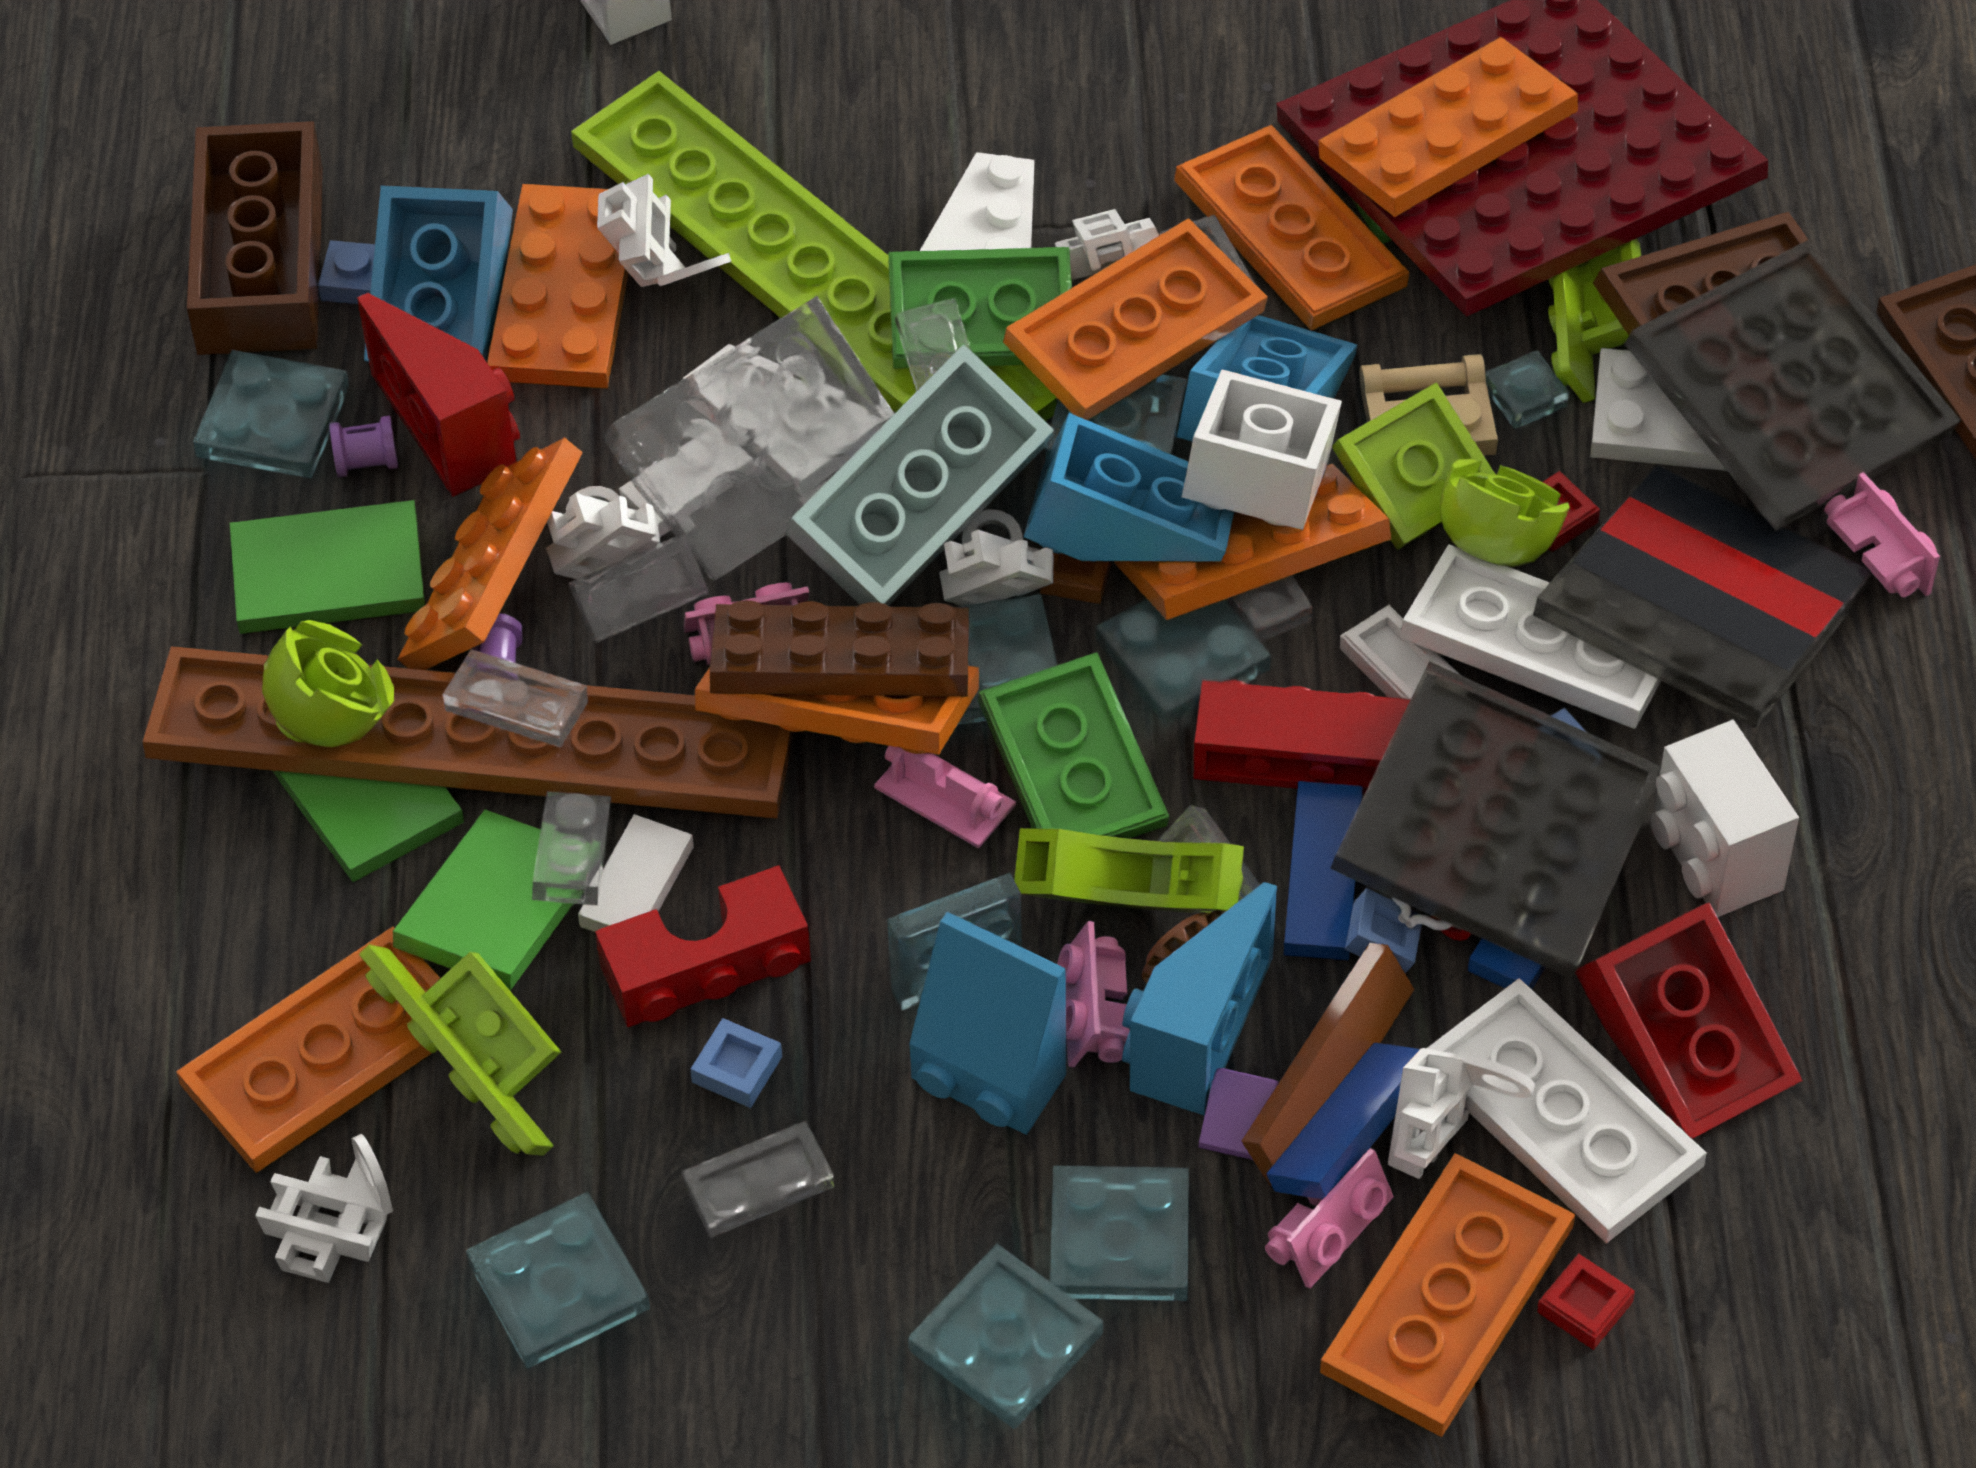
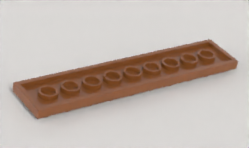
M171 646L142 741L145 758L778 819L794 732L785 730L778 725L751 720H728L718 714L696 711L695 695L384 666L394 686V702L374 727L360 740L339 747H322L294 741L284 735L278 728L276 720L271 715L262 694L264 664L269 655Z

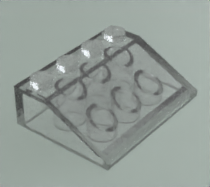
M816 296L614 422L603 436V439L637 491L649 505H653V509L709 577L716 581L785 537L791 518L894 415V412Z

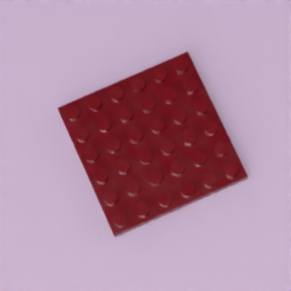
M1510 0L1276 103L1277 121L1466 317L1768 178V159L1598 0ZM1500 37L1578 93V111L1396 217L1392 216L1319 158L1320 139Z

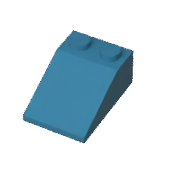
M381 186L370 294L478 349L486 360L509 254L513 209L498 191ZM365 343L364 361H365L366 363H369L368 354H367V349H366V343Z
M1258 315L1220 338L1190 370L1177 437L1193 442L1194 434L1222 369L1335 399L1355 357L1357 344Z
M1068 413L1042 468L1024 538L1039 543L1043 548L1052 549L1053 553H1063L1080 561H1221L1226 552L1234 511L1213 509L1205 506L1203 503L1182 498L1188 461Z
M1266 882L1262 883L1156 965L1144 991L1137 988L1132 991L1122 1022L1123 1027L1130 1029L1122 1055V1061L1130 1064V1091L1205 1116L1215 1070L1226 1067L1273 959L1276 885Z
M946 912L939 924L909 1043L911 1078L916 1080L926 1092L935 1097H951L973 1108L982 1119L994 1126H1009L1027 1135L1066 1076L1065 968Z

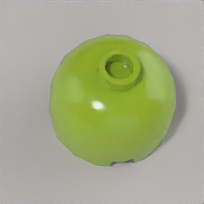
M1458 459L1450 468L1440 500L1441 522L1451 542L1472 556L1497 565L1509 567L1522 566L1534 562L1552 546L1570 508L1568 502L1557 505L1560 493L1538 479L1509 467L1500 465L1497 475H1490L1478 472L1482 463L1481 460Z
M312 620L301 621L295 630H292L290 626L271 650L264 664L262 694L271 715L276 720L278 728L288 738L297 742H305L322 747L344 746L360 740L374 727L394 702V686L384 666L377 659L370 668L356 654L362 644L351 635L329 624Z

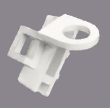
M649 174L626 185L622 182L600 193L598 197L597 229L617 250L619 262L641 287L653 284L662 286L731 262L729 253L688 267L681 263L673 253L676 251V243L669 236L671 200L667 195L658 198L653 193V179Z
M1116 209L1072 220L1076 237L1055 242V247H1069L1071 280L1098 273L1155 239L1159 234L1150 218L1124 224Z
M589 486L577 491L569 497L570 500L566 506V513L562 514L552 511L547 521L554 543L548 546L546 550L554 573L588 583L616 563L630 564L660 543L657 516L654 515L653 505L645 504L638 510L627 508L625 497H621L613 490L603 486Z
M992 509L982 511L963 530L962 544L953 541L944 543L948 569L939 572L944 601L977 611L1012 596L1019 597L1053 584V550L1049 548L1039 550L1028 546V541L1023 540L1020 525L1011 515L1003 511ZM998 524L1009 533L1010 540L978 529L983 525Z
M1421 1048L1403 1067L1388 1165L1420 1179L1427 1165L1430 1162H1435L1438 1153L1468 1120L1469 1110L1464 1108L1467 1092L1473 1085L1516 1098H1529L1532 1096L1535 1083L1528 1076L1512 1067L1458 1050L1457 1054Z
M363 1134L351 1138L356 1159L347 1178L331 1174L330 1159L321 1156L308 1182L274 1173L270 1182L277 1194L271 1209L259 1207L255 1216L264 1234L283 1239L275 1256L282 1271L329 1283L341 1255L369 1262L387 1221V1214L393 1212L382 1170ZM296 1206H301L297 1217L292 1216ZM320 1207L339 1211L340 1214L339 1217H334L318 1211ZM362 1224H367L363 1235L358 1234ZM300 1252L315 1255L317 1258L316 1261H311L298 1256Z

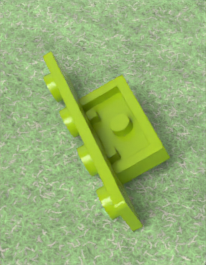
M1637 239L1548 279L1554 294V304L1549 306L1548 314L1551 326L1557 337V351L1553 352L1551 356L1553 369L1561 385H1569L1583 403L1596 399L1593 355L1599 353L1601 348L1611 349L1632 341L1593 285V282L1601 268L1640 257L1641 249Z
M370 944L364 948L359 955L371 969L365 974L370 985L389 1003L393 1004L396 1000L412 1018L407 1023L409 1031L425 1049L431 1053H435L437 1050L441 1052L454 1068L449 1073V1078L455 1087L471 1102L477 1103L481 1100L496 1118L490 1125L500 1141L516 1154L522 1150L526 1154L544 1156L553 1147V1144L513 1096L552 1062L561 1051L480 954L470 951L425 992L391 950Z

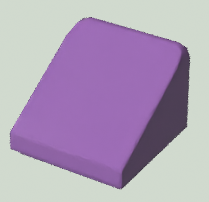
M1217 1068L1211 1085L1198 1148L1253 1160L1241 1141L1279 1082L1234 1070Z

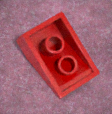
M370 293L357 297L371 375L451 496L454 497L482 484L497 466L503 464L508 467L516 463L514 442L520 440V432L508 407V404L513 402L515 398L510 382L502 369L496 368L492 370L478 349Z
M1710 902L1690 910L1574 970L1605 1031L1665 1114L1691 1139L1803 1081Z

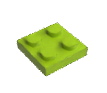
M1437 382L1341 437L1332 445V449L1356 487L1389 518L1391 542L1397 550L1442 524L1440 500L1445 481L1455 461L1458 459L1481 460L1482 463L1478 472L1496 475Z

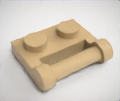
M1481 354L1462 356V361L1457 363L1381 370L1379 364L1360 366V387L1367 422L1405 401L1385 402L1384 394L1424 390L1436 382L1440 388L1464 386L1465 394L1449 395L1446 398L1484 456L1496 455L1498 438L1486 386L1484 360Z

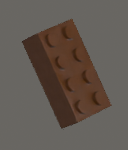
M314 121L196 127L187 313L197 355L317 349L323 167Z

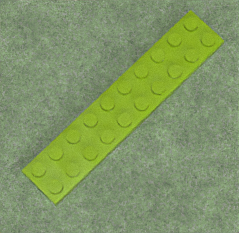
M657 71L571 131L573 147L616 183L620 184L623 182L626 185L649 174L653 179V193L658 198L667 195L671 200L670 227L709 259L729 253L731 262L718 266L895 413L941 368L893 369L888 255L660 71ZM1025 365L987 366L1044 421H1047L1061 410V401Z

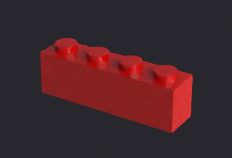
M1202 680L1194 741L1193 779L1298 789V781L1362 786V795L1369 796L1415 699L1380 697L1366 692L1347 694L1315 691L1302 686L1283 688L1250 685L1238 680H1226L1223 682Z

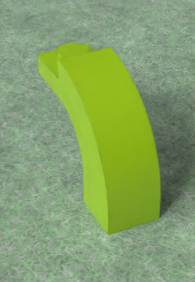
M1020 828L1013 893L1071 902L1185 913L1226 912L1238 903L1239 891L1243 881L1242 860L1244 846L1227 843L1148 841L1102 836L1064 829Z

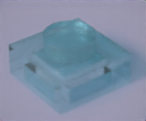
M1538 350L1485 372L1488 394L1514 429L1567 407L1569 391L1555 375Z

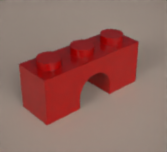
M779 865L718 887L723 926L717 933L706 939L688 941L672 935L665 928L657 909L595 931L600 967L627 1027L644 1021L655 1022L663 1020L672 1015L677 1009L705 999L724 998L733 993L738 987L769 976L781 977L798 968L799 965L811 961L808 925Z

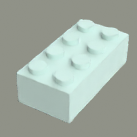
M963 344L791 518L786 535L858 604L878 602L889 606L944 550V543L953 541L1043 450L1054 429Z

